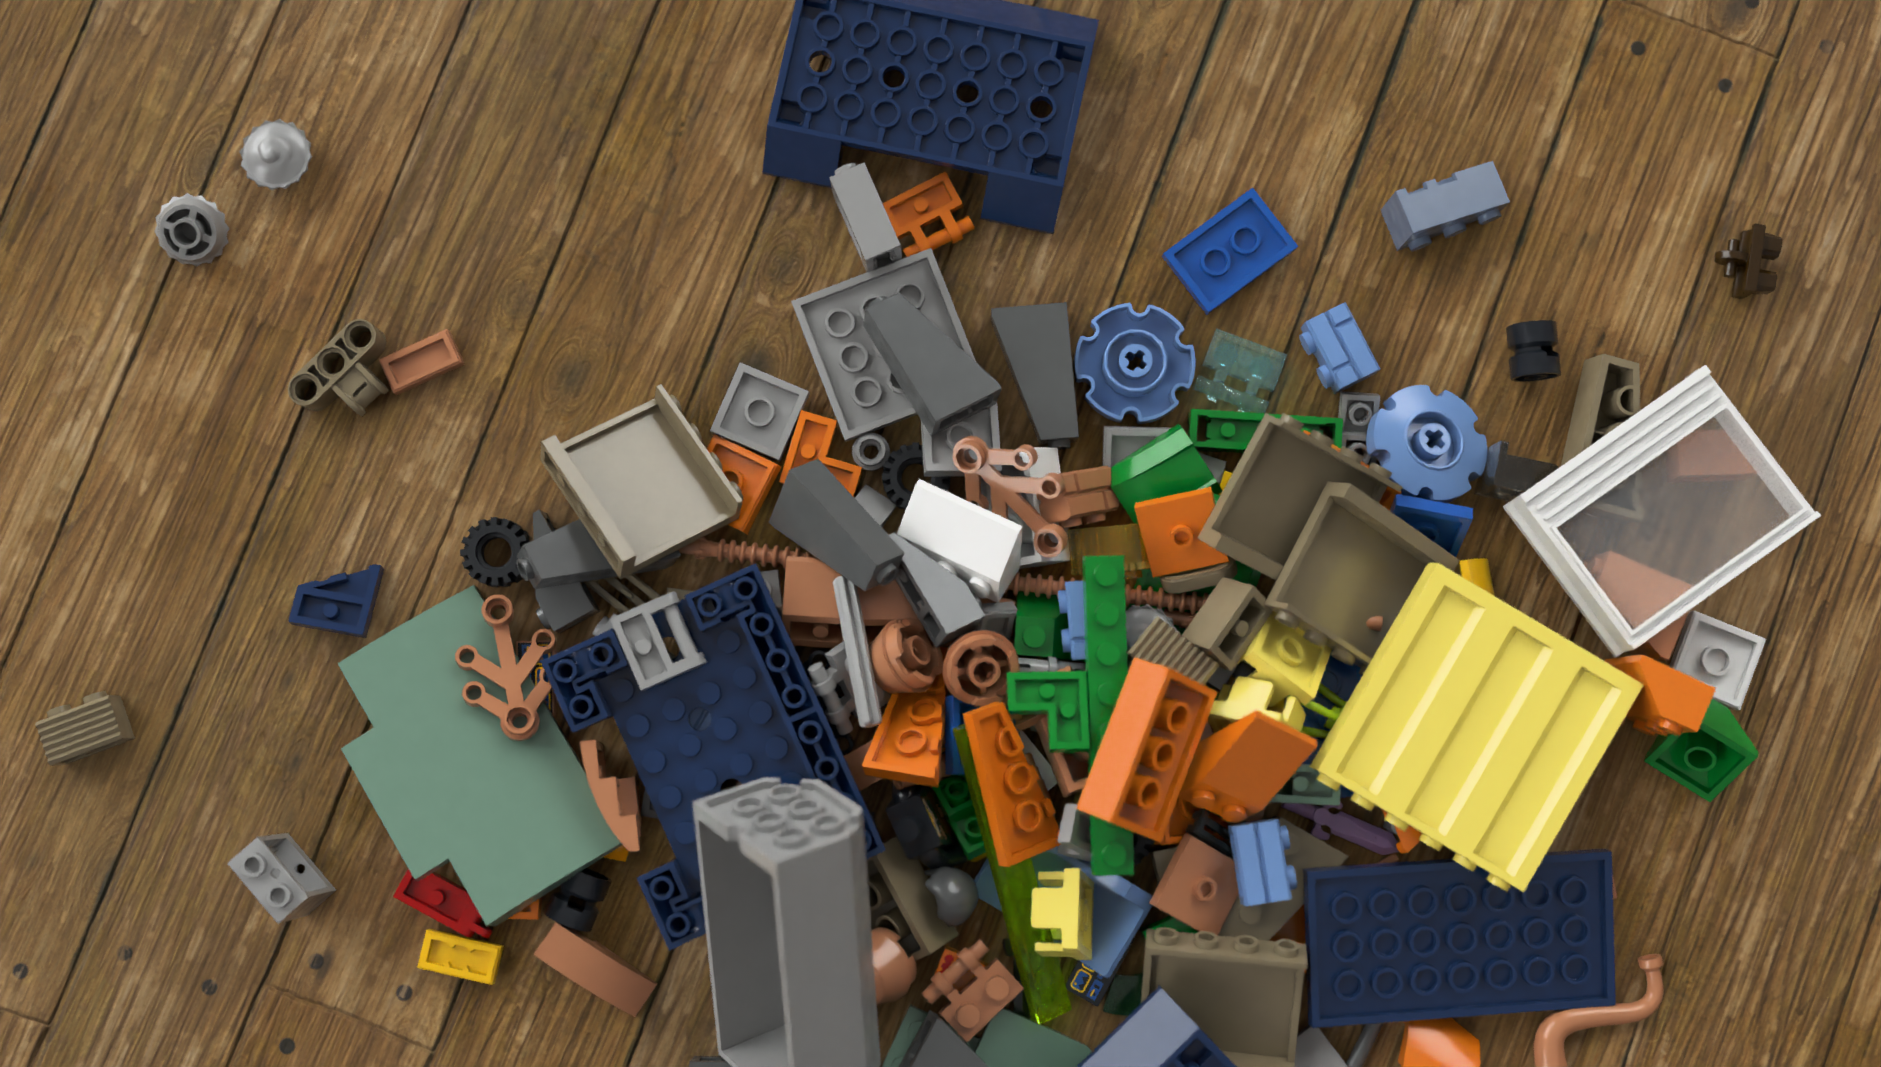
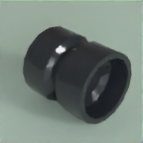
M1527 321L1506 327L1508 349L1514 352V355L1509 359L1511 381H1540L1561 376L1560 355L1553 351V347L1558 344L1556 321Z
M588 868L578 872L559 885L561 888L560 892L552 894L544 912L545 916L567 927L583 932H591L599 914L596 903L604 901L612 880ZM572 895L585 901L581 906L569 901L570 896Z

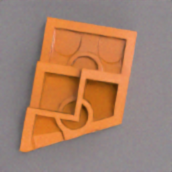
M1453 1018L1402 1021L1405 1023V1029L1398 1058L1400 1067H1480V1041Z

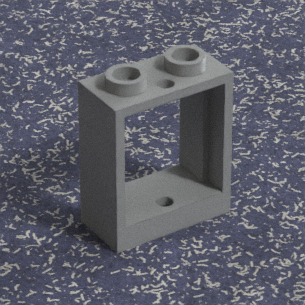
M865 162L857 166L855 163H848L836 169L835 175L829 177L833 196L866 272L901 260L900 242Z
M289 833L259 836L227 863L278 924L308 916L336 891L334 886ZM299 864H303L305 867L303 873L297 870Z

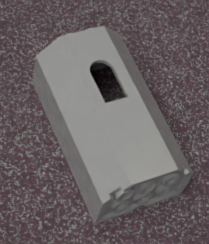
M763 777L693 801L718 1054L732 1067H880L862 808L819 779H802L800 786L781 784L780 778Z

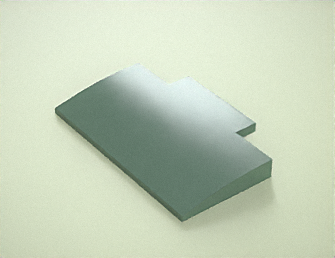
M472 585L408 620L337 663L374 727L342 747L341 750L414 880L420 881L450 862L486 926L496 927L623 844L618 840L604 819L589 786L585 769L545 701L537 710L540 718L537 732L531 738L523 741H515L508 738L501 729L500 718L480 706L471 707L464 701L462 696L463 687L471 681H477L483 684L488 694L508 704L505 689L474 670L466 671L461 669L455 660V653L458 648L463 645H471L477 649L479 655L501 668L494 629L485 622L482 615V604L485 600L477 586ZM514 650L516 663L518 664L520 660ZM466 652L461 656V662L470 663L475 655L471 652ZM530 676L521 686L524 700L535 687ZM477 688L471 689L467 697L471 700H476L481 696L482 691ZM523 716L517 717L513 722V726L523 728L528 720Z

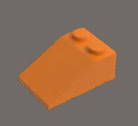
M1255 710L1198 743L1178 797L1191 802L1197 808L1215 813L1228 822H1242L1265 808L1317 748V740Z

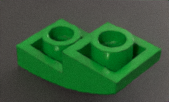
M952 775L939 782L938 787L931 786L940 808L968 861L995 848L983 798L970 776Z

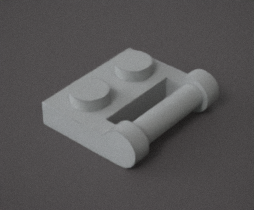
M675 591L610 618L642 692L707 663L703 652L698 653L678 608L680 600ZM663 611L684 658L675 663L672 662L652 615Z

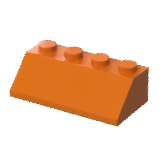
M1134 657L1076 809L1161 843L1218 692L1169 667Z

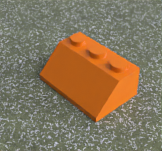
M1645 655L1605 659L1606 663L1643 684L1641 691L1625 716L1634 722L1632 728L1649 736H1655L1656 733L1663 736H1668V733L1681 736L1682 732H1698L1716 688Z

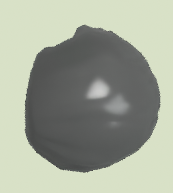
M943 866L925 870L924 875L931 876L926 880L925 885L936 898L938 918L944 921L948 927H955L967 921L976 908L979 899L978 889L973 878L967 872L956 867Z

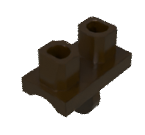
M1753 224L1751 230L1741 232L1740 240L1729 239L1727 250L1715 253L1714 262L1725 266L1723 276L1734 278L1731 296L1733 298L1744 299L1751 294H1769L1776 288V272L1760 269L1761 258L1775 260L1779 257L1783 239L1765 233L1766 225Z

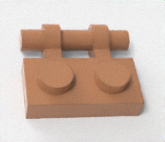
M980 939L969 949L964 947L957 954L959 958L943 973L938 971L931 978L932 983L922 992L923 996L931 1004L943 994L950 1000L939 1010V1013L966 1043L1024 989L996 957L985 968L980 964L979 960L989 951ZM970 969L975 977L958 992L953 987V984Z

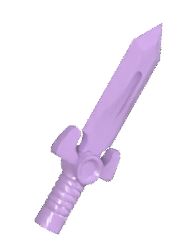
M1341 802L1340 806H1316L1314 804L1296 803L1281 804L1282 808L1314 821L1315 823L1310 834L1318 839H1329L1330 835L1321 828V825H1327L1332 834L1378 854L1387 855L1399 852L1395 845L1398 842L1392 833L1341 811L1337 814H1332L1328 811L1331 807L1341 809L1343 807Z

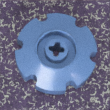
M1124 303L1108 308L1097 315L1090 324L1094 335L1091 337L1081 336L1074 355L1075 380L1077 383L1085 382L1090 387V391L1085 395V401L1097 413L1118 423L1122 421L1126 414L1135 416L1137 424L1150 423L1168 415L1179 404L1175 397V391H1188L1195 374L1196 359L1193 345H1184L1179 340V336L1184 331L1182 324L1170 313L1153 305H1148L1143 313H1136L1132 309L1131 303ZM1135 357L1140 358V368L1136 367L1133 371L1127 368L1128 360L1132 361Z
M1414 385L1403 388L1383 402L1385 409H1380L1370 419L1366 434L1367 453L1369 456L1376 457L1381 467L1392 472L1389 480L1402 486L1401 495L1411 497L1419 495L1422 499L1449 503L1471 489L1469 481L1472 482L1483 474L1487 461L1486 436L1475 431L1474 422L1478 420V417L1462 399L1447 390H1444L1438 396L1434 395L1428 385Z

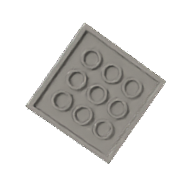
M932 248L791 301L845 442L918 415L863 326L866 308L873 300L881 296L889 298L900 293L976 362Z

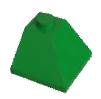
M1018 591L1013 641L1017 656L1047 659L1050 656L1056 657L1057 660L1085 662V659L1072 660L1071 652H1063L1061 629H1069L1068 613L1060 614L1057 595H1051V598L1047 599L1046 594L1042 593L1037 598L1033 592L1025 596L1023 591Z
M1712 698L1698 732H1682L1681 736L1668 733V736L1658 734L1647 752L1644 762L1711 802L1758 757V751L1729 708Z

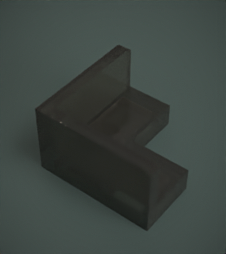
M1500 440L1487 448L1485 469L1483 474L1477 478L1475 495L1510 502L1557 470L1558 466L1552 463L1508 455L1509 442Z

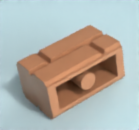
M1108 465L1059 473L1065 482V487L1053 499L1036 494L1037 500L1041 501V504H1039L1041 516L1049 524L1058 522L1059 526L1063 529L1082 525V517L1084 525L1106 520V512L1115 511L1119 507L1118 498L1111 489V467H1108ZM1047 480V487L1052 491H1056L1055 483Z

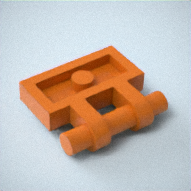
M946 171L883 203L898 240L910 234L914 241V244L902 249L905 258L932 248L933 251L950 241L952 244H955L963 239L962 235L975 229L969 216L957 222L951 213L962 208L963 203ZM940 219L944 228L926 237L921 228Z

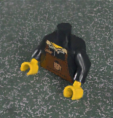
M892 783V800L886 807V813L906 857L909 860H921L929 869L943 866L954 867L966 863L967 857L952 832L932 791V787L917 784L898 790L894 783ZM992 849L971 859L970 861L978 862L979 860L987 857L991 853Z

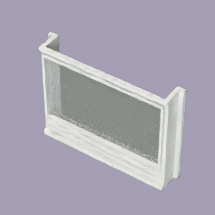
M1706 365L1695 370L1685 377L1683 381L1557 470L1502 506L1614 658L1623 652L1639 647L1821 516L1818 511L1815 512L1712 378L1710 375L1711 371Z

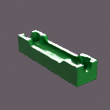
M1191 409L1188 413V437L1197 451L1244 453L1265 413ZM1269 414V415H1271V416H1273V417H1275V418H1277V419H1280V417H1281L1282 414ZM1289 415L1304 424L1301 429L1302 432L1304 430L1309 432L1315 430L1323 434V430H1320V428L1324 426L1330 427L1329 432L1332 433L1333 445L1340 449L1342 448L1343 418ZM1199 418L1210 422L1206 423V439L1209 440L1205 442L1197 441Z

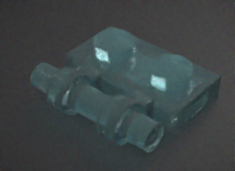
M1216 328L1202 366L1216 371L1213 380L1198 375L1193 389L1207 394L1206 398L1217 402L1220 399L1237 405L1239 411L1265 413L1269 402L1256 397L1259 387L1271 392L1274 391L1287 354ZM1227 375L1247 382L1245 391L1241 392L1225 386L1224 382Z

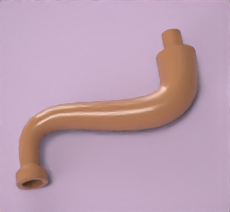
M1648 954L1637 958L1639 968L1645 971L1647 990L1641 999L1631 1003H1616L1614 1006L1561 1009L1551 1012L1539 1024L1534 1037L1533 1053L1535 1067H1568L1564 1052V1042L1573 1032L1593 1027L1638 1022L1652 1015L1659 1008L1664 993L1660 968L1663 965L1662 956L1660 954Z

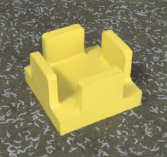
M1272 611L1237 664L1245 660L1256 668L1247 678L1268 681L1273 684L1275 689L1269 702V707L1275 706L1286 696L1287 701L1288 695L1298 698L1302 704L1307 705L1315 699L1332 649L1328 646L1320 647L1309 642L1303 637L1305 634L1304 630L1299 627L1293 629L1280 623L1275 619L1277 613Z
M1239 676L1236 678L1233 686L1229 684L1223 685L1218 699L1213 703L1207 721L1213 732L1216 733L1257 710L1301 731L1306 715L1299 699L1291 696L1287 700L1283 713L1268 711L1267 707L1275 689L1273 684L1268 681Z
M1064 868V872H1038V881L1041 884L1061 888H1034L1032 890L1031 926L1035 929H1046L1045 936L1047 939L1062 940V943H1035V952L1044 957H1073L1076 960H1092L1094 882L1080 868Z

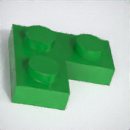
M1086 671L1007 672V711L1009 715L1047 714L1049 753L1089 752L1090 738Z

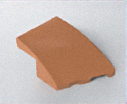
M597 740L581 741V753L588 783L604 819L618 840L629 852L640 851L639 837L641 836L642 816H640L641 802L638 778H607L604 745Z

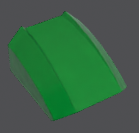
M1180 424L1172 427L1111 467V489L1135 526H1139L1134 509L1137 502L1212 487L1213 493L1216 494L1223 492Z

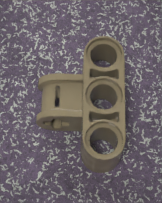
M357 319L348 323L290 380L288 394L291 400L307 410L316 412L328 407L339 396L350 408L363 417L366 414L365 408L381 393L386 394L389 391L386 385L368 368L385 350L386 337L383 332L367 320ZM371 331L372 337L369 344L365 347H358L360 335ZM343 357V369L336 374H332V363L337 358ZM311 384H316V395L310 400H305V389Z

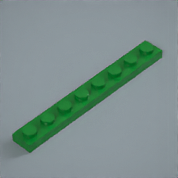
M1124 555L1082 557L1085 667L1090 750L1088 752L1089 774L1128 674ZM1090 815L1092 875H1134L1133 832Z

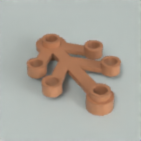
M966 436L959 440L953 449V462L958 470L965 473L966 501L971 503L976 501L980 507L986 510L989 509L988 499L981 494L982 477L991 487L992 512L1009 520V505L1035 532L1033 543L1036 551L1046 558H1053L1059 555L1067 546V533L1061 526L1049 524L1020 493L1041 494L1045 498L1053 499L1064 490L1065 482L1063 478L1054 472L1046 474L1043 478L1002 475L993 466L1014 465L1018 470H1028L1038 459L1037 452L1031 445L1024 444L1016 450L988 448L982 439L975 436ZM969 449L976 453L977 460L970 457ZM1020 452L1028 455L1029 463H1025L1020 459ZM1047 480L1055 483L1056 491H1052L1047 487ZM1049 533L1054 534L1059 542H1052L1049 538Z
M496 594L488 597L483 602L482 615L485 622L494 629L501 668L479 655L477 649L471 645H463L458 648L455 653V660L461 669L466 671L474 670L506 690L508 704L488 694L480 682L471 681L462 690V696L466 704L471 707L480 706L500 718L501 729L508 738L515 741H523L531 738L537 732L540 725L537 710L553 689L551 684L544 680L546 675L544 668L539 673L540 681L525 700L521 686L542 656L554 650L556 640L553 632L549 629L537 630L532 636V644L517 664L509 623L514 617V609L511 601L506 596ZM501 608L506 611V614L501 619H495L492 617L494 610ZM542 636L551 638L550 644L545 647L537 645V640ZM466 652H471L475 655L470 663L461 662V656ZM471 689H480L482 693L478 699L471 700L467 697ZM523 716L527 718V724L523 728L513 726V722L517 717Z

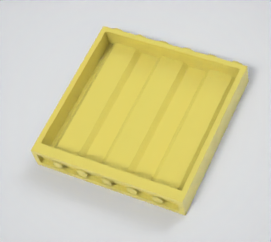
M1428 563L1309 767L1320 772L1316 780L1333 790L1338 791L1342 785L1354 792L1350 800L1365 809L1372 811L1376 805L1386 811L1387 815L1384 820L1403 831H1406L1408 826L1420 831L1421 835L1418 840L1438 852H1440L1442 846L1455 852L1452 860L1472 872H1474L1477 866L1489 872L1486 880L1508 892L1510 887L1513 886L1524 892L1641 691L1643 684L1439 563Z

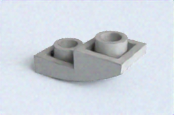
M1340 391L1338 418H1343L1342 446L1363 456L1362 461L1370 466L1372 462L1376 464L1377 458L1369 456L1367 453L1366 434L1371 417L1379 411L1380 395L1377 393Z

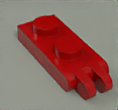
M408 869L393 895L394 898L466 937L472 938L474 933H477L485 938H490L493 930L480 923L482 917L466 889L436 872L418 881L414 880Z

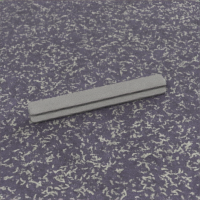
M842 575L834 579L833 586L859 725L865 728L874 727L882 722V715L857 585Z

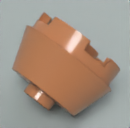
M908 617L904 620L888 622L868 646L875 682L888 693L924 692L931 687L935 677L943 672L940 647H932L928 637L923 632L924 627L918 619Z
M988 630L967 632L957 637L949 646L943 664V678L950 693L958 700L975 706H985L993 702L1002 701L1004 699L1003 695L1007 693V672H1019L1018 656L1012 643L1003 635Z
M876 927L871 930L876 1004L880 1005L897 1001L907 994L910 984L915 981L917 967L914 956L912 955L908 958L904 949L897 942L901 939L898 934L887 928Z

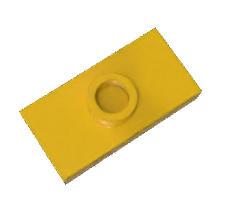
M427 929L417 968L493 985L496 981L504 945Z

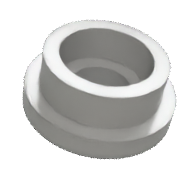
M866 433L858 437L854 442L852 455L858 466L864 470L874 471L882 468L885 461H888L890 448L885 438L881 435ZM868 446H875L878 449V455L873 459H869L864 455V450Z

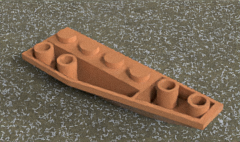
M787 556L782 621L794 646L834 648L844 641L833 586L834 579L842 575L818 558ZM895 579L886 586L878 585L867 591L857 586L868 646L888 622L904 620L908 617L918 619ZM1001 597L999 602H1011L1013 600ZM979 598L982 603H997L988 598ZM924 629V630H923L924 634L928 637V639H929V641H930L932 647H934L933 642L931 641L929 635L927 634L926 630ZM953 641L940 647L950 646Z

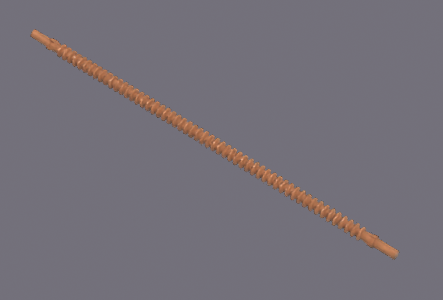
M705 537L679 549L680 553L695 555L696 559L703 560L706 557H717L718 561L722 562L724 558H728L730 563L738 559L740 564H744L748 560L751 565L761 562L763 567L767 563H772L773 568H776L778 564H782L784 569H786L787 556L817 558L808 551L802 552L800 547H797L796 551H791L790 546H786L785 550H781L779 545H775L774 549H771L767 543L763 547H758L756 542L752 546H747L746 541H743L741 545H737L735 540L727 544L725 539H721L720 542H713ZM1017 572L1004 594L1007 593V590H1013L1014 595H1017L1018 591H1023L1025 596L1033 592L1037 598L1040 597V594L1044 593L1047 599H1050L1051 595H1057L1058 599V590H1065V582L1067 581H1064L1063 576L1059 580H1053L1052 575H1049L1048 579H1043L1041 574H1038L1037 578H1032L1031 573H1027L1026 577H1022L1020 572ZM1130 584L1125 586L1126 607H1128L1129 603L1139 607L1140 605L1148 604L1156 606L1157 609L1167 607L1169 612L1177 608L1181 614L1184 613V610H1190L1191 615H1194L1209 597L1207 592L1203 596H1198L1196 591H1193L1192 595H1187L1186 592L1181 594L1166 593L1162 587L1159 588V591H1153L1152 586H1149L1147 590H1142L1141 585H1138L1136 589H1132ZM1371 617L1367 620L1366 625L1372 630L1381 632L1383 617Z

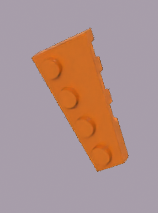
M940 647L944 664L948 648ZM943 672L935 677L931 687L924 692L891 694L882 716V722L878 725L861 766L865 775L938 787L945 724V697L948 696V688L944 682Z
M993 702L964 713L963 717L999 866L1010 867L1061 845L1057 842L1060 828L1053 816L1056 811L1051 800L1045 798L1037 782L1040 777L1034 765H1029L1022 751L1024 744L1004 703Z

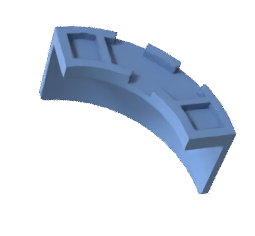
M1058 846L1010 867L999 866L996 851L993 848L974 879L979 899L1015 920L1017 918V898H1031L1032 909V890L1034 888H1061L1041 884L1038 881V872H1064V868H1080L1094 882L1092 960L1080 961L1103 977H1110L1150 911L1152 905L1149 902L1152 895L1120 875L1093 876L1091 862L1061 855L1058 853ZM1031 928V930L1046 938V929ZM1049 940L1052 943H1062V940Z

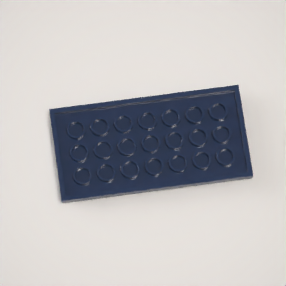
M1604 848L1547 852L1524 892L1513 886L1506 892L1486 880L1489 872L1477 866L1474 872L1452 859L1303 868L1308 1024L1312 1028L1616 1005L1612 851Z

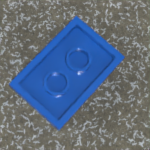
M1252 187L1164 252L1162 258L1205 314L1208 315L1294 252L1298 245Z

